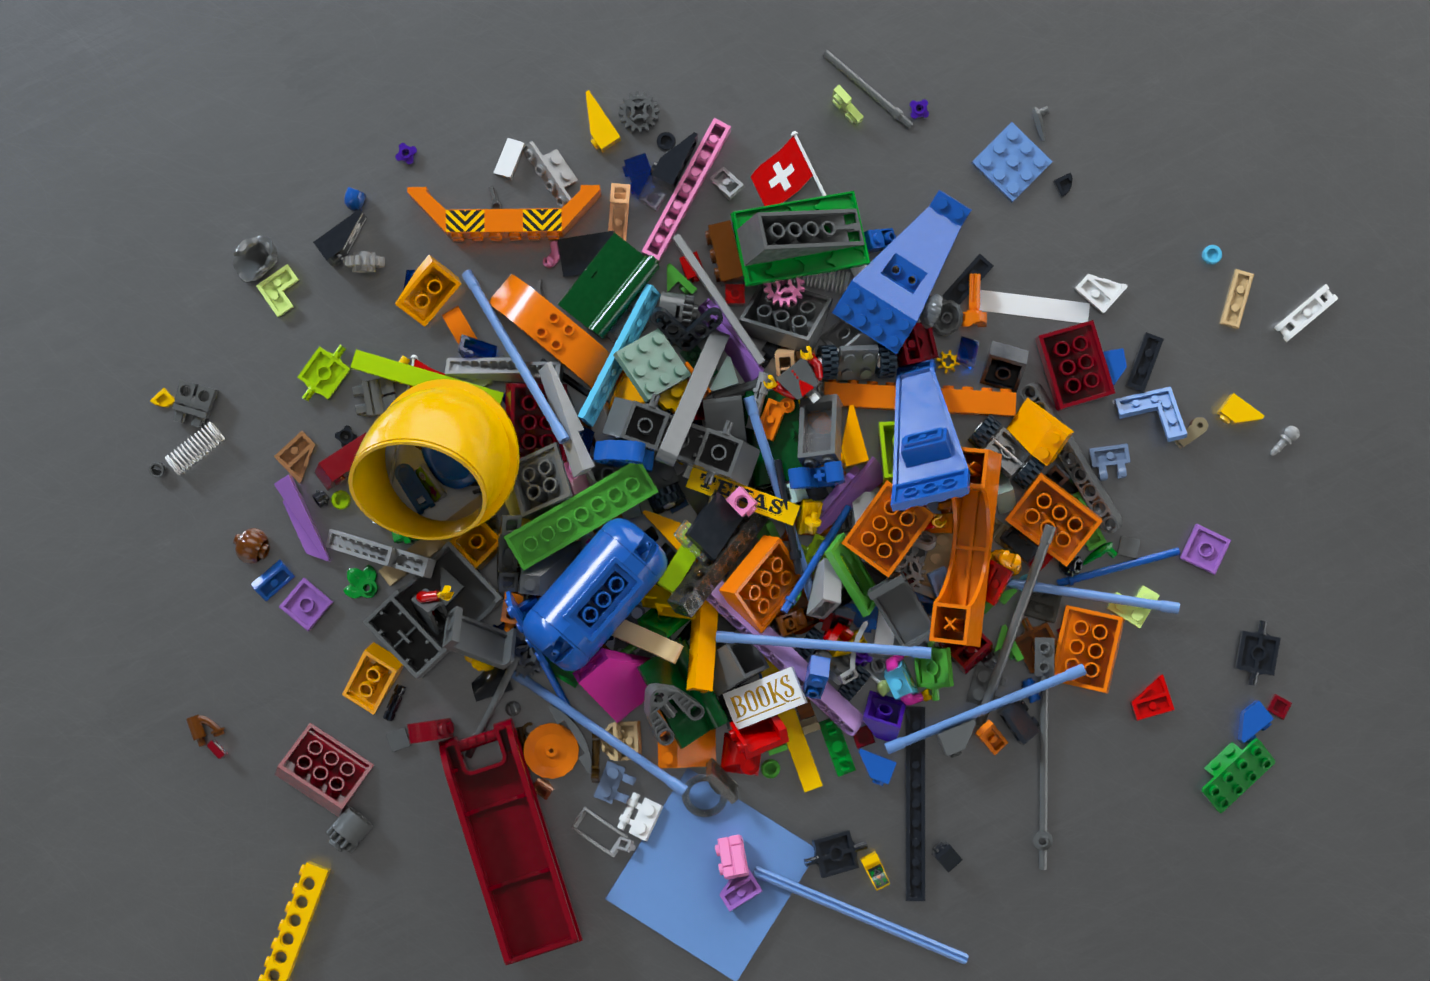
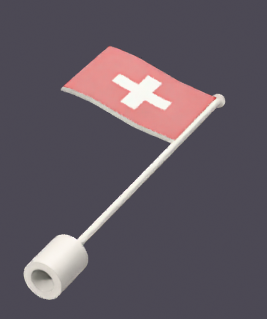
M796 131L791 133L792 138L776 154L762 163L751 175V180L764 206L786 202L799 192L812 177H814L822 196H826ZM867 265L856 268H850L854 278Z

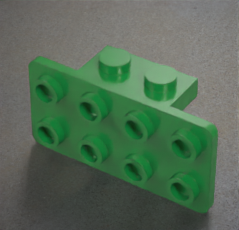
M1257 738L1250 742L1243 750L1231 742L1204 768L1213 778L1202 787L1201 791L1219 813H1223L1275 764V759Z

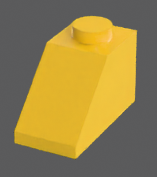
M1235 393L1229 395L1217 412L1220 415L1219 419L1226 424L1259 421L1264 418L1262 413Z

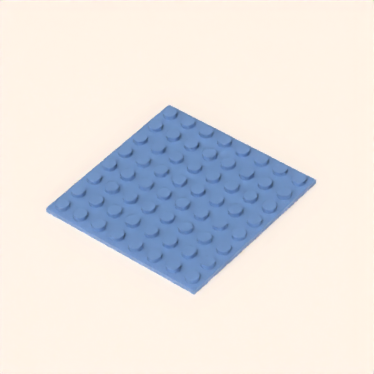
M687 768L680 781L687 785L688 789L683 796L672 791L664 804L648 841H641L605 899L733 981H737L792 892L755 877L763 892L729 912L719 895L729 879H725L724 875H720L718 864H721V858L717 856L715 845L718 844L717 839L741 835L743 837L747 865L752 874L755 867L758 866L796 883L800 881L808 868L804 864L808 862H804V859L814 857V848L700 774Z

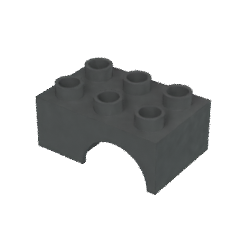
M450 541L443 545L441 551L434 558L436 563L431 578L416 575L407 584L391 594L363 621L416 679L424 677L450 650L442 648L444 630L438 635L435 634L417 616L410 600L413 592H420L423 589L441 592L440 568H445L465 587L445 607L447 612L458 606L463 608L462 615L482 622L504 600V596Z

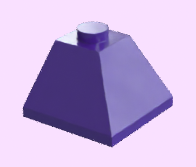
M870 690L863 721L876 738L888 742L897 739L901 729L906 705L901 700H895V698L887 695L883 697L878 692Z

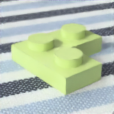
M840 85L834 88L832 103L836 108H842L846 113L845 117L850 123L854 122L856 125L861 123L864 116L851 103L852 98Z
M287 264L256 285L278 318L294 308L284 291L297 283L299 279Z
M1144 585L1136 595L1138 598L1158 600L1160 596ZM1109 603L1106 608L1138 628H1141L1152 610Z

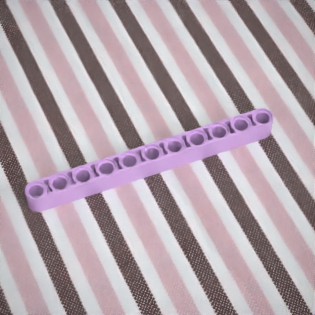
M713 578L702 591V596L741 634L780 636L769 625L762 634L759 633L736 612L719 591L724 584L721 579ZM753 644L780 671L793 666L803 690L808 662L792 647ZM828 681L821 699L809 698L843 732L850 736H854L864 723L863 715Z

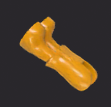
M997 549L991 552L990 559L1013 571L1014 574L1012 576L1020 573L1022 569L1020 555L1010 553L1009 550Z

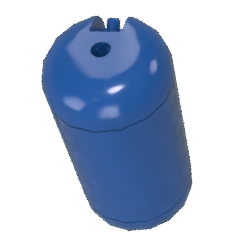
M616 518L608 521L526 614L522 626L524 636L534 647L565 671L581 669L663 576L668 563L666 553L642 529L629 520Z

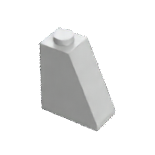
M824 558L815 568L806 613L807 616L823 620L841 604V580L827 558Z

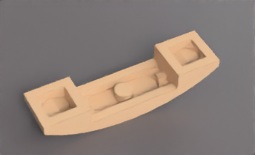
M611 183L608 231H615L618 236L626 241L631 185Z

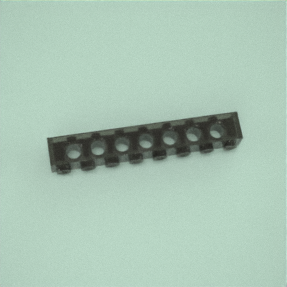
M756 487V489H755V490L764 492V493H766V494L775 496V494L773 493V491H769V490H765V489H761V488H757V487ZM756 512L749 517L746 515L740 521L715 560L711 561L703 554L668 598L667 602L674 612L692 618L770 517Z

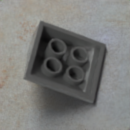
M557 442L519 459V470L514 490L522 518L532 521L573 496Z
M575 540L524 571L520 566L517 593L543 596L580 553L581 541Z

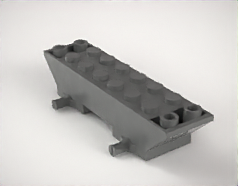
M653 393L649 404L615 397L602 434L618 440L643 442L646 444V450L654 451L657 454L673 416L656 407L661 396L657 394L655 399V393ZM726 420L723 431H716L692 423L676 461L707 472L703 482L707 484L710 477L708 485H712L713 478L717 475L748 487L761 450L732 436L730 432L734 423Z

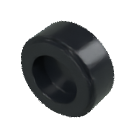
M662 132L657 137V146L661 151L668 152L676 145V139L670 132Z

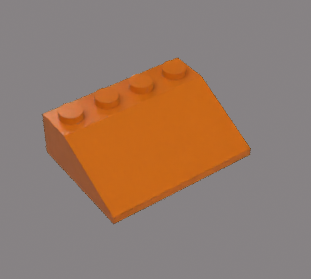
M1042 472L1031 483L1005 519L1037 545L1040 544L1045 524L1056 527L1057 529L1047 552L1066 567L1103 521L1100 516Z
M887 480L845 537L842 544L889 578L936 514L925 506H914L904 511H892L890 504L893 484Z
M763 535L719 591L727 603L762 634L780 612L785 603L786 596L790 595L801 575H795L793 560L790 559L789 551L779 537Z
M1066 605L1055 652V675L1080 664H1083L1087 674L1074 680L1066 681L1063 684L1106 694L1109 693L1125 621L1123 617Z
M660 709L657 710V712H658V713L661 715V717L664 719V717H663V715H662ZM716 729L710 730L683 749H680L675 737L673 742L667 746H663L658 742L659 768L716 766ZM666 731L663 732L660 735V737L664 736L666 734Z

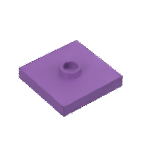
M1195 524L1179 559L1215 575L1231 540L1199 524Z
M303 578L279 608L309 632L334 602L306 578Z

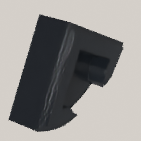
M1071 172L1053 181L1061 198L1066 196L1071 189L1073 181Z

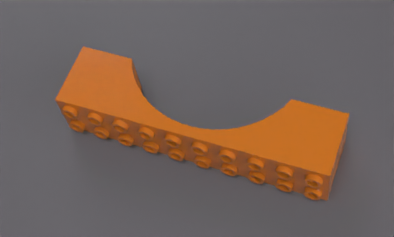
M961 447L970 472L969 494L963 497L951 498L953 507L952 550L943 587L933 602L929 641L980 647L1002 454L989 449Z

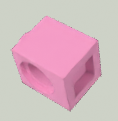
M739 486L726 499L741 517L746 515L749 517L757 509L755 506L758 502L742 486ZM742 497H745L748 501V505L744 509L739 506V500Z

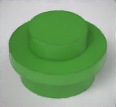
M767 759L761 765V772L766 778H775L780 772V765L774 759Z

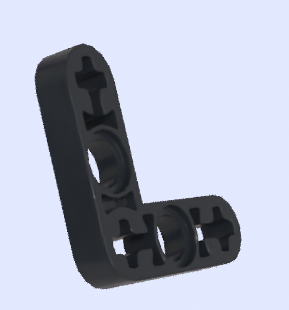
M656 307L651 312V320L681 350L690 351L723 322V315L719 308H709L686 328L665 308ZM663 314L664 321L661 318L656 319V315L660 316ZM711 315H717L718 319H711ZM675 325L678 327V331L670 333L668 327ZM702 325L706 329L702 333H697L695 328ZM683 339H685V340H688V339H689V340H690V343L688 344V343L685 342V343L683 344Z

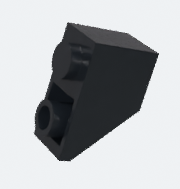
M940 841L933 847L934 852L932 855L948 873L963 860L946 841L944 843Z

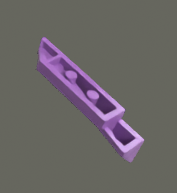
M708 298L698 307V311L702 315L709 308H718V306ZM711 315V319H718V316ZM723 315V322L716 330L730 335L724 351L727 356L731 357L733 365L744 382L757 379L759 371L764 372V368L756 364Z
M872 456L862 470L854 465L845 476V483L837 485L822 502L823 506L819 518L822 522L821 526L817 527V534H821L836 521L845 505L852 507V502L861 494L871 492L883 482L882 466L875 457Z
M291 475L285 476L274 483L284 499L283 504L306 554L328 562L331 561Z

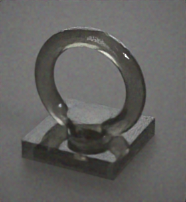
M711 758L706 763V774H698L691 777L685 783L688 789L682 796L683 804L690 813L699 817H711L721 812L726 806L727 801L733 804L738 800V784ZM707 781L710 787L720 795L718 804L711 809L695 807L689 797L690 790L695 784Z

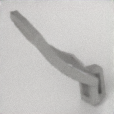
M867 621L861 625L854 642H860L869 624ZM851 652L850 669L837 677L843 685L858 677L855 669L856 652ZM852 673L854 677L846 681L845 677Z
M587 807L582 809L570 827L613 858L619 850L630 853L631 850L635 851L636 846L633 845L634 841L627 839L628 836L606 822ZM587 812L620 834V837L610 851L577 829Z

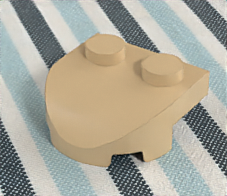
M640 721L614 722L608 725L605 729L607 732L642 755ZM600 739L601 750L610 757L609 759L613 761L631 760Z

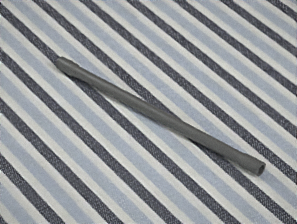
M1045 524L1039 547L981 705L993 701L1047 550L1057 529L1054 526ZM989 713L975 718L976 725L981 727L985 724Z

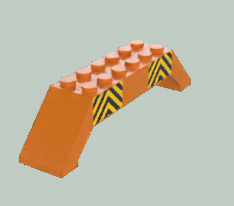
M581 185V190L562 208L446 210L431 196L427 187H407V192L412 200L454 242H463L464 239L480 242L483 241V238H491V241H502V238H510V241H521V238H529L530 241H539L540 238L557 241L559 237H565L601 198L600 185Z

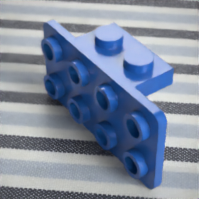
M507 591V599H505L508 606L507 611L511 618H516V625L519 631L523 633V619L538 599L534 595L518 604L511 592ZM526 639L529 647L533 648L534 646ZM534 647L536 651L535 656L539 663L543 662L546 667L550 665L548 658Z

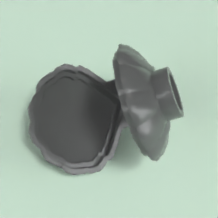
M933 294L927 300L920 316V321L924 328L933 327L934 331L939 335H951L962 325L963 312L959 304L952 300L943 301L940 294ZM950 315V320L946 322L944 320L945 316Z

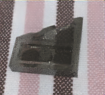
M1041 592L1032 593L1024 616L1054 624L1062 596Z

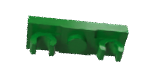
M830 718L820 721L821 732L837 776L856 771L842 730Z

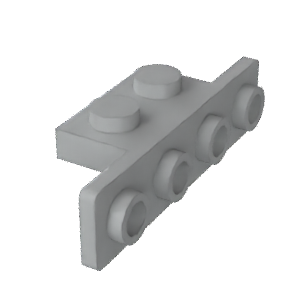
M531 141L523 149L525 157L533 165L537 175L541 177L558 206L562 208L571 199L565 188L575 184L578 179L557 149L542 156L534 142Z

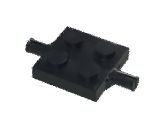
M1259 620L1258 631H1241L1235 669L1251 673L1248 685L1257 686L1258 675H1275L1281 640L1280 637H1274L1266 633L1268 622Z
M845 830L812 840L814 857L804 859V862H808L804 864L806 867L817 864L821 878L830 877L859 868L857 852L868 849V846H864L867 845L866 841L855 844L851 838L850 830Z

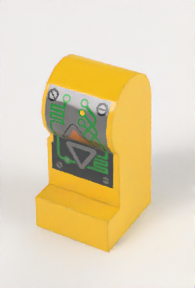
M875 851L860 858L876 891L890 885Z

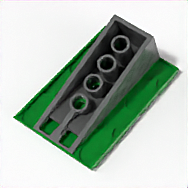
M854 191L734 211L730 214L745 286L835 272L842 269L861 267L870 263Z

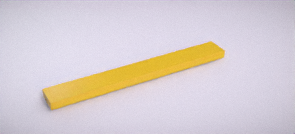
M764 656L769 668L761 672L763 678L780 671ZM795 708L778 714L787 728L789 738L787 746L804 792L823 786Z

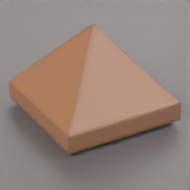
M538 778L534 783L536 793L547 800L554 790L549 780Z

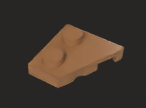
M302 430L274 456L298 483L303 479L315 443Z

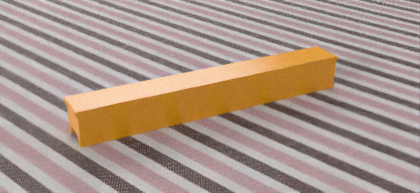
M723 548L715 560L711 561L701 551L696 558L693 608L696 619H692L686 689L688 691L695 690L700 691V693L713 691L718 611L702 596V591L713 578L721 579Z

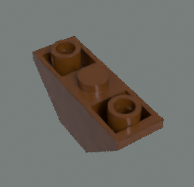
M808 606L790 611L787 614L776 616L774 620L779 635L783 637L819 623V618L807 616Z

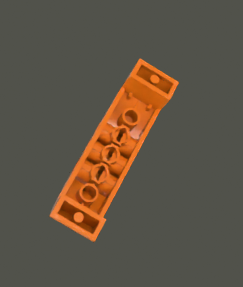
M511 274L489 300L492 308L499 314L504 315L592 389L610 352L532 287ZM622 370L621 374L619 375L613 389L617 386L618 382L623 376L624 370Z

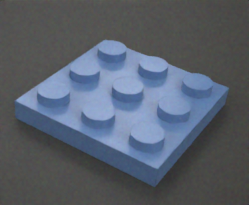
M1011 122L972 161V164L1012 203L1053 161Z

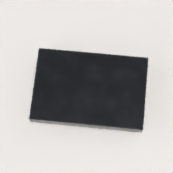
M615 231L558 239L563 277L581 275Z
M715 491L685 533V536L712 561L716 559L743 517L726 501V498L719 491Z

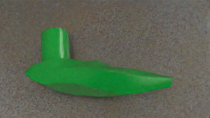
M1113 542L1105 543L1095 549L1084 560L1083 565L1092 562L1105 553L1114 558L1118 553L1112 548Z

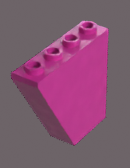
M602 648L589 659L585 666L574 671L572 674L588 694L618 723L643 703L647 685L637 667L651 658Z

